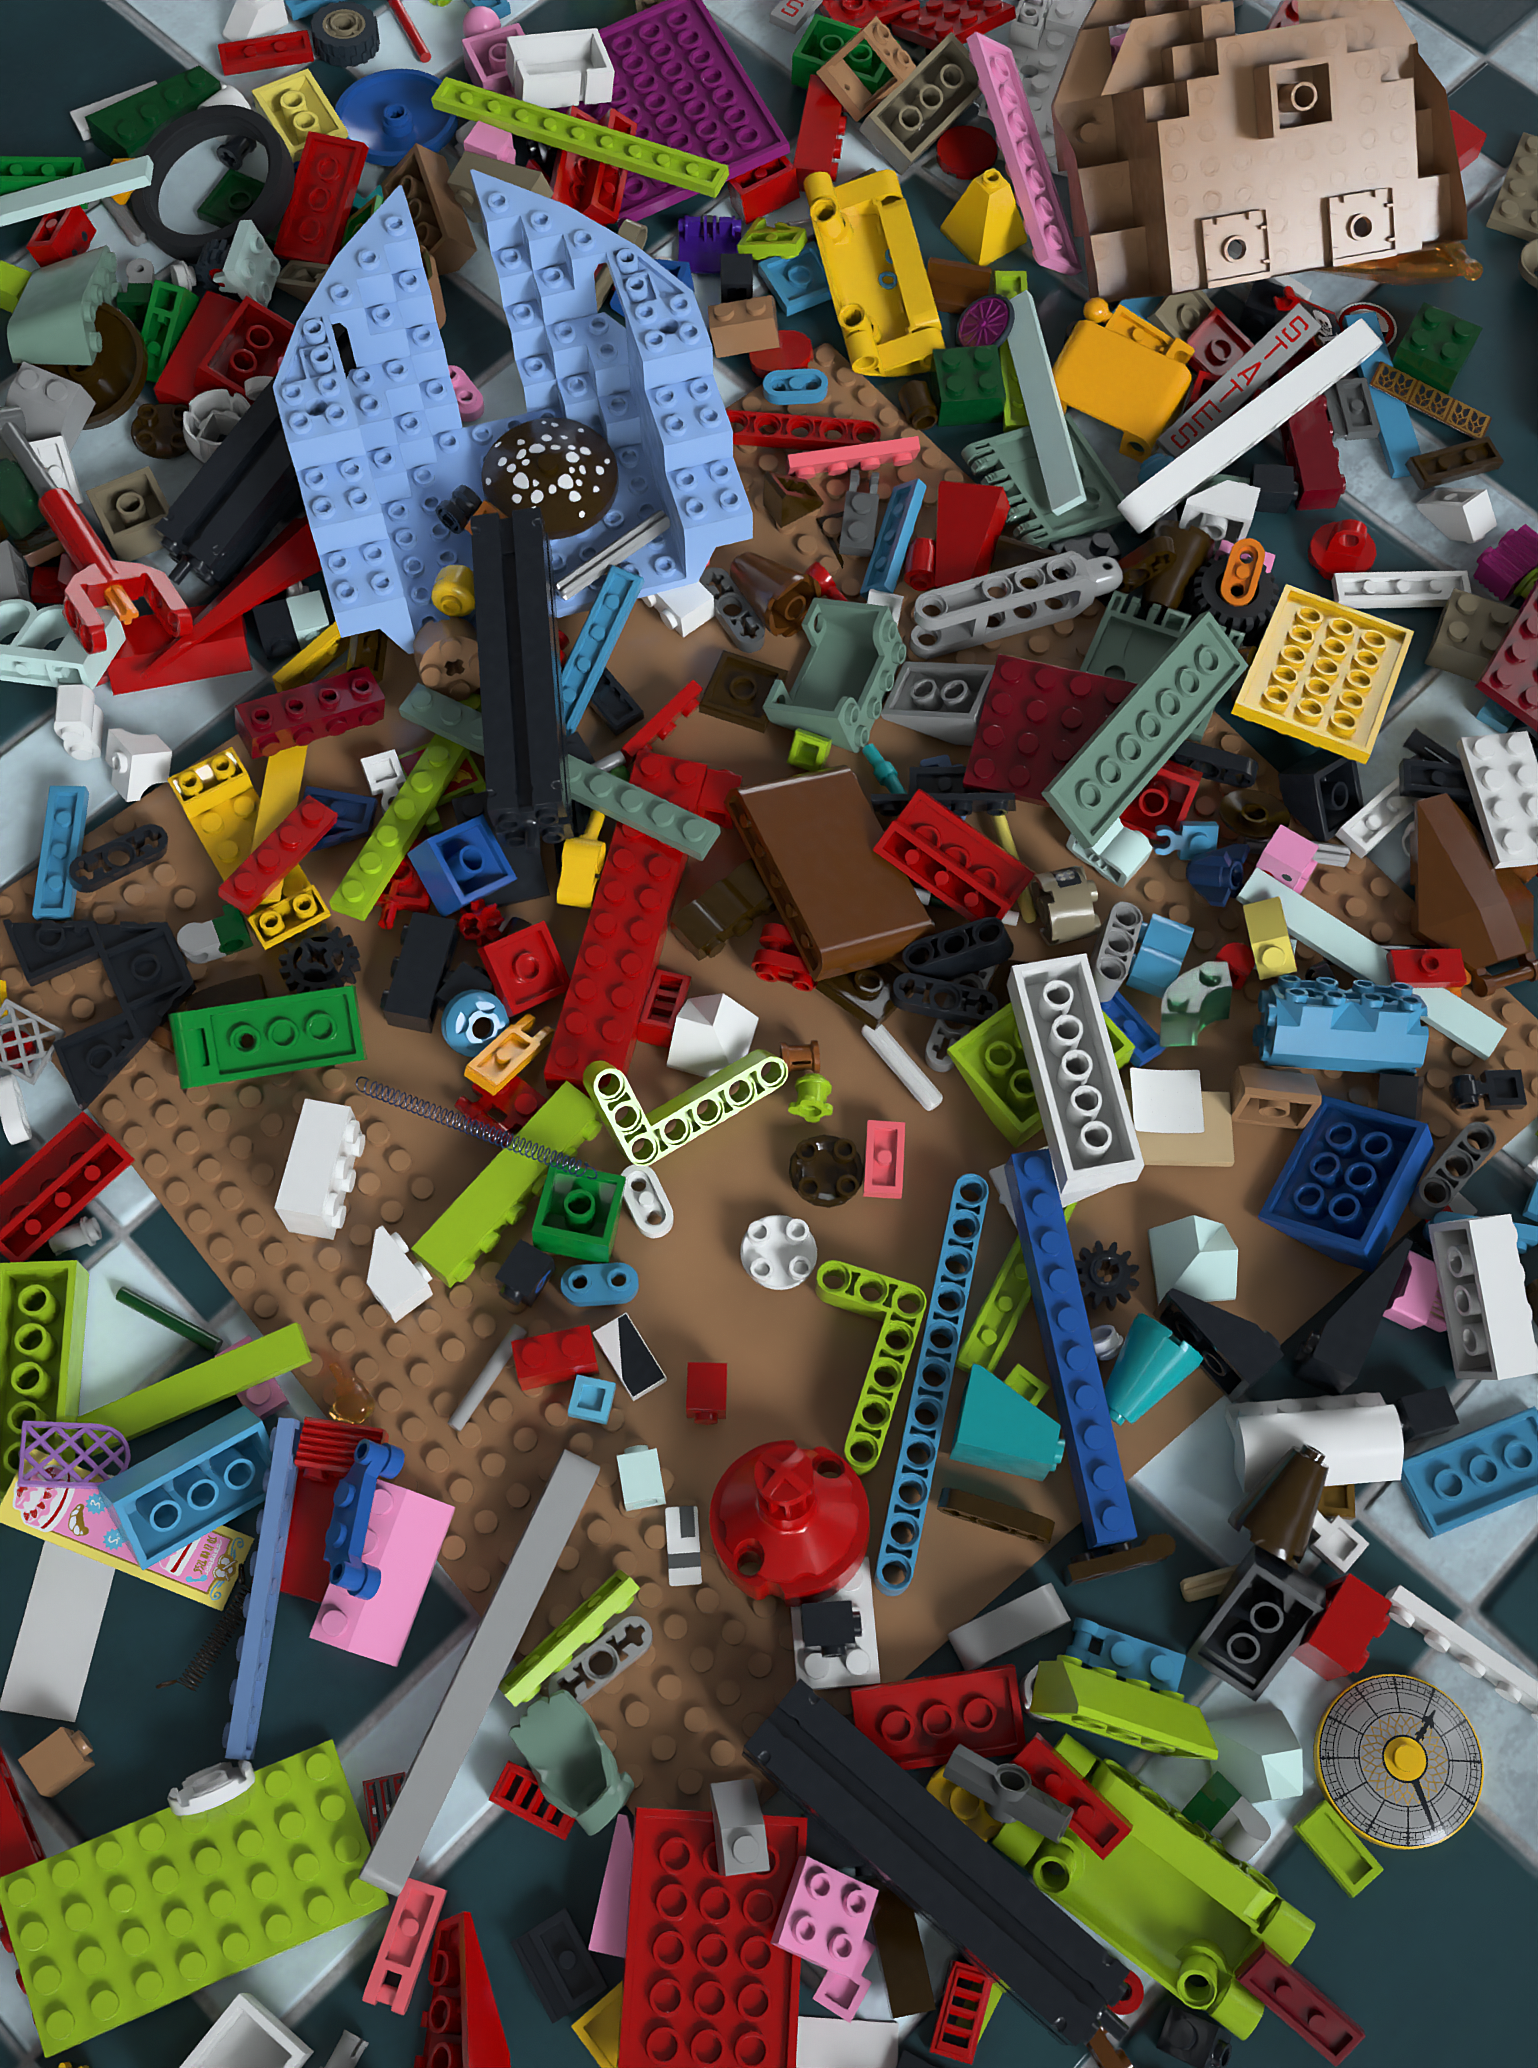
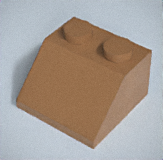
M772 295L708 306L709 328L716 358L780 347L776 306Z
M1246 1064L1238 1066L1230 1079L1231 1119L1234 1122L1303 1130L1322 1103V1095L1314 1075L1302 1074L1298 1069L1286 1068L1277 1071L1265 1069L1259 1064Z

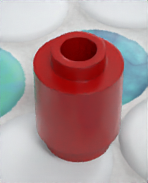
M922 537L914 539L907 548L904 581L914 590L925 591L935 586L936 542Z

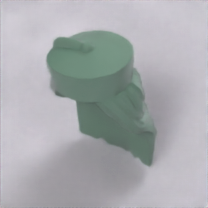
M558 1690L552 1692L549 1698L543 1696L527 1707V1715L521 1716L519 1724L512 1726L508 1735L527 1760L545 1799L564 1814L575 1818L587 1835L596 1834L618 1816V1812L625 1806L634 1789V1782L627 1772L624 1771L620 1774L617 1771L616 1759L601 1738L591 1717L568 1691Z

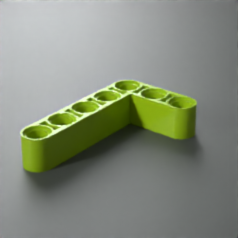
M757 1049L646 1115L624 1074L605 1061L592 1062L583 1073V1083L618 1151L633 1164L648 1166L778 1089L785 1083L788 1077V1067L783 1059L766 1050ZM770 1062L771 1068L769 1073L761 1077L763 1065ZM610 1073L611 1081L606 1088L599 1089L598 1082L604 1074ZM739 1080L738 1091L729 1096L731 1084ZM707 1099L708 1107L703 1113L697 1115L699 1103ZM627 1106L626 1116L620 1121H615L617 1110ZM676 1119L675 1128L665 1134L664 1129L667 1122ZM644 1138L643 1147L638 1152L632 1153L634 1142L637 1139Z
M831 1260L822 1264L817 1271L815 1291L819 1299L826 1304L884 1322L842 1456L858 1476H863L872 1472L877 1465L924 1315L927 1299L921 1288L913 1284L845 1262ZM828 1276H836L842 1280L843 1286L838 1289H830L825 1286L823 1280ZM865 1288H874L879 1292L880 1298L876 1301H867L861 1296L860 1291ZM905 1299L911 1300L916 1304L918 1310L910 1314L904 1313L899 1309L897 1303ZM893 1335L900 1336L905 1340L907 1346L901 1350H894L888 1346L886 1339ZM882 1371L888 1372L894 1377L895 1383L889 1387H882L875 1381L874 1375ZM866 1409H877L882 1413L884 1420L879 1424H870L865 1421L862 1413ZM855 1446H865L870 1450L872 1458L867 1462H858L853 1459L850 1450Z

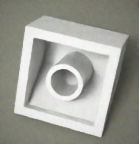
M1226 480L1187 498L1179 528L1189 530L1190 525H1193L1208 533L1215 542L1213 554H1215L1219 549L1222 539L1235 544L1239 540L1246 538L1253 520L1261 488L1250 486L1246 483Z

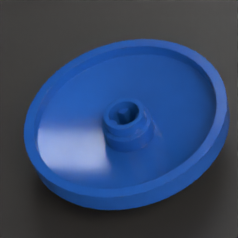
M389 69L367 75L348 87L340 96L335 106V112L348 131L346 139L364 142L369 147L365 162L382 166H397L415 143L436 153L439 152L454 136L459 116L433 108L431 98L442 83V80L429 73L414 69Z

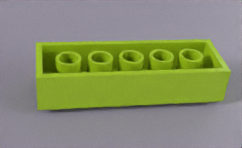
M77 1260L0 1263V1505L19 1468L18 1453L20 1450L22 1421L78 1423L89 1272ZM33 1428V1429H34L40 1436H42V1435H43L44 1433H46L50 1428ZM63 1429L70 1438L77 1433L76 1429ZM27 1431L25 1449L36 1441ZM56 1431L45 1440L54 1451L66 1442ZM41 1445L35 1448L50 1455ZM69 1445L59 1456L64 1461L72 1463L75 1460L76 1452Z

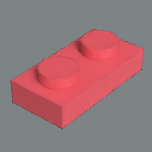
M867 1121L864 1197L901 1199L905 1122Z

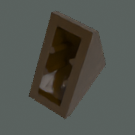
M767 471L764 475L763 506L780 528L819 509L824 504V501L806 479Z

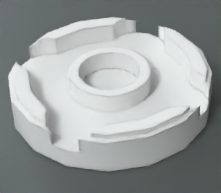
M239 1760V1767L233 1768L231 1762H222L187 1777L182 1782L184 1789L178 1792L177 1788L173 1787L170 1790L167 1799L172 1813L175 1815H190L203 1812L240 1795L255 1782V1774L251 1763L246 1760Z

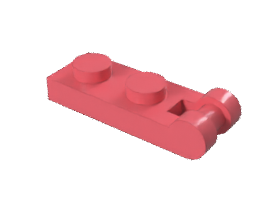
M408 1877L395 1904L364 1991L363 2002L372 2005L381 2002L392 2006V2012L405 2015L447 1895V1890ZM388 1970L402 1975L398 1988L385 1984Z

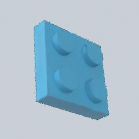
M814 241L807 243L799 255L794 258L782 259L780 256H774L758 263V273L786 316L832 299L820 250Z

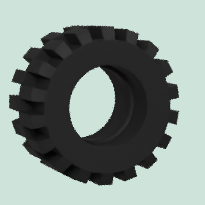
M1226 554L1220 555L1217 561L1213 558L1207 561L1206 566H1202L1195 577L1186 605V612L1191 615L1189 624H1192L1200 614L1209 611L1219 625L1226 627L1225 634L1227 637H1229L1232 629L1245 633L1243 645L1248 646L1252 644L1253 639L1258 640L1266 631L1278 603L1279 596L1277 594L1279 587L1278 584L1273 583L1275 577L1272 572H1265L1267 567L1263 564L1257 588L1250 603L1239 607L1227 604L1220 598L1219 590L1228 556ZM1240 556V560L1243 563L1248 564L1252 562L1251 557L1248 556L1247 559H1243ZM1234 586L1231 588L1232 595L1238 597L1243 594L1240 587Z

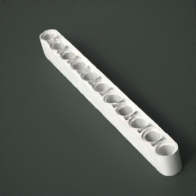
M1362 318L1134 490L1117 506V509L1140 534L1365 361L1383 342Z

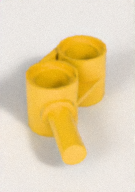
M592 810L584 834L580 835L579 838L574 837L565 840L562 851V871L557 888L558 904L592 909L600 878H596L595 874L601 873L606 855L605 842L597 840L605 814Z

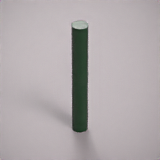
M123 1286L117 1292L115 1299L118 1302L215 1354L222 1346V1339Z

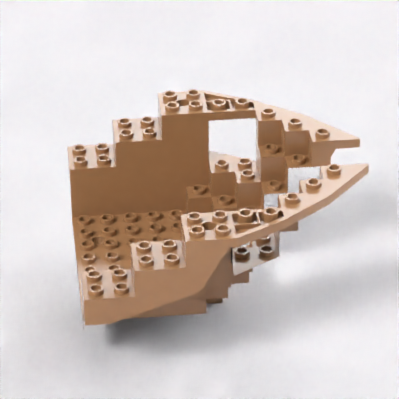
M1095 0L1078 30L1051 104L1058 172L1067 171L1074 237L1084 238L1090 299L1100 297L1108 303L1131 298L1170 296L1436 249L1435 245L1467 240V208L1446 89L1418 53V42L1394 1L1298 0L1299 25L1236 35L1233 1L1220 3V0ZM1130 23L1112 67L1109 27ZM1359 218H1363L1367 222V230L1361 237L1356 236L1353 229L1356 220ZM1236 239L1242 245V252L1238 258L1232 259L1228 255L1227 249L1229 243Z

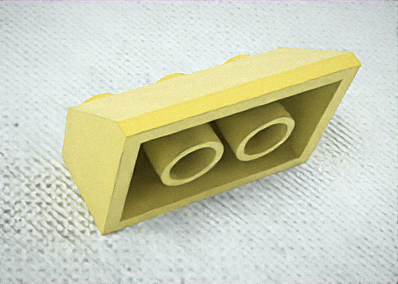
M308 68L251 90L257 113L267 119L281 135L293 163L300 161L309 131L345 139L348 137L347 129Z

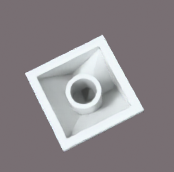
M724 993L687 999L676 1017L667 1067L706 1078L710 1077L749 1053L759 1018ZM739 1080L735 1081L732 1085L738 1086Z

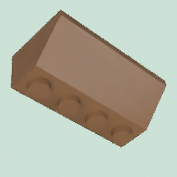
M415 143L380 184L384 201L399 185H402L417 237L435 258L438 276L456 272L477 251V247L463 207L456 201L455 194L447 183L451 173L445 157Z

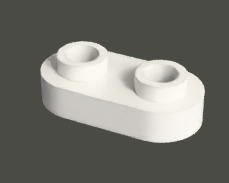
M630 1165L621 1174V1176L626 1177L623 1199L638 1230L644 1236L649 1238L662 1237L673 1226V1209L653 1169L649 1166ZM637 1182H642L646 1185L645 1189L640 1192L633 1190L632 1186ZM652 1215H658L662 1219L656 1225L650 1224L647 1220Z

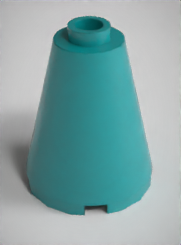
M1138 1313L1133 1319L1104 1388L1110 1418L1119 1426L1124 1421L1131 1425L1135 1423L1197 1369L1204 1359L1191 1345L1184 1340L1181 1342L1172 1335L1173 1332L1144 1313Z

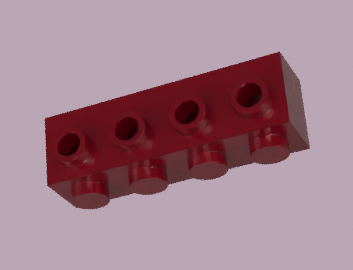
M367 666L235 705V728L251 759L262 756L268 757L291 747L308 745L314 740L330 735L338 736L356 727L373 725L379 720L384 719L386 698Z

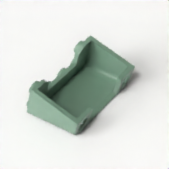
M107 245L47 265L32 272L7 327V339L13 363H23L24 361L29 364L93 365L97 352L102 351V337L100 332H96L94 325L97 308L103 302L117 308V293L123 292L122 284L117 282L115 275L117 270L116 255L114 252H110Z
M814 597L801 624L811 644L809 653L790 693L788 694L782 680L776 679L763 705V709L769 721L773 724L796 731L798 728L832 739V745L859 753L868 744L871 728L875 719H878L881 715L883 701L887 692L893 688L894 677L899 665L905 661L906 645L902 642L897 623L894 621L888 606ZM817 615V626L816 629H814V621Z

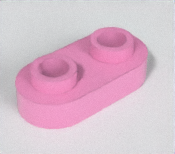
M449 365V375L458 402L461 421L471 422L479 419L484 413L482 394L461 368Z

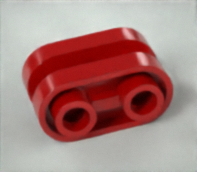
M776 923L765 924L759 942L766 949L757 950L751 964V968L756 972V976L766 982L781 981L789 983L794 988L805 992L816 989L818 981L814 982L787 927Z

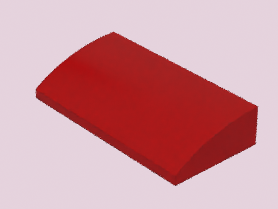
M206 291L154 387L159 404H183L190 407V401L203 393L193 387L197 367L241 303Z

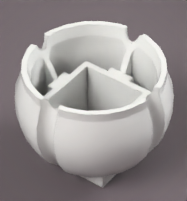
M214 389L206 391L190 401L189 412L184 411L183 434L186 444L193 455L202 463L208 461L222 443H216L219 435H228L251 405L242 395L236 392L232 397L226 389Z

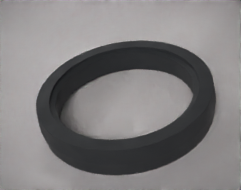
M215 105L201 108L180 117L168 125L146 148L141 157L149 155L154 164L151 185L135 189L131 193V202L138 222L155 245L174 259L197 264L205 243L209 242L211 244L212 240L217 239L220 244L223 239L228 241V245H232L240 220H252L263 238L276 227L283 217L293 194L295 181L293 160L281 135L267 119L257 112L236 105ZM224 135L245 136L254 139L265 147L268 156V173L264 187L255 203L239 219L217 231L198 235L178 233L162 223L158 206L160 189L171 167L187 151L203 141Z

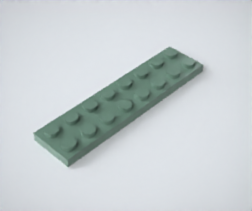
M1209 611L1200 614L1042 791L1043 797L1083 849L1091 848L1099 841L1248 667V664Z

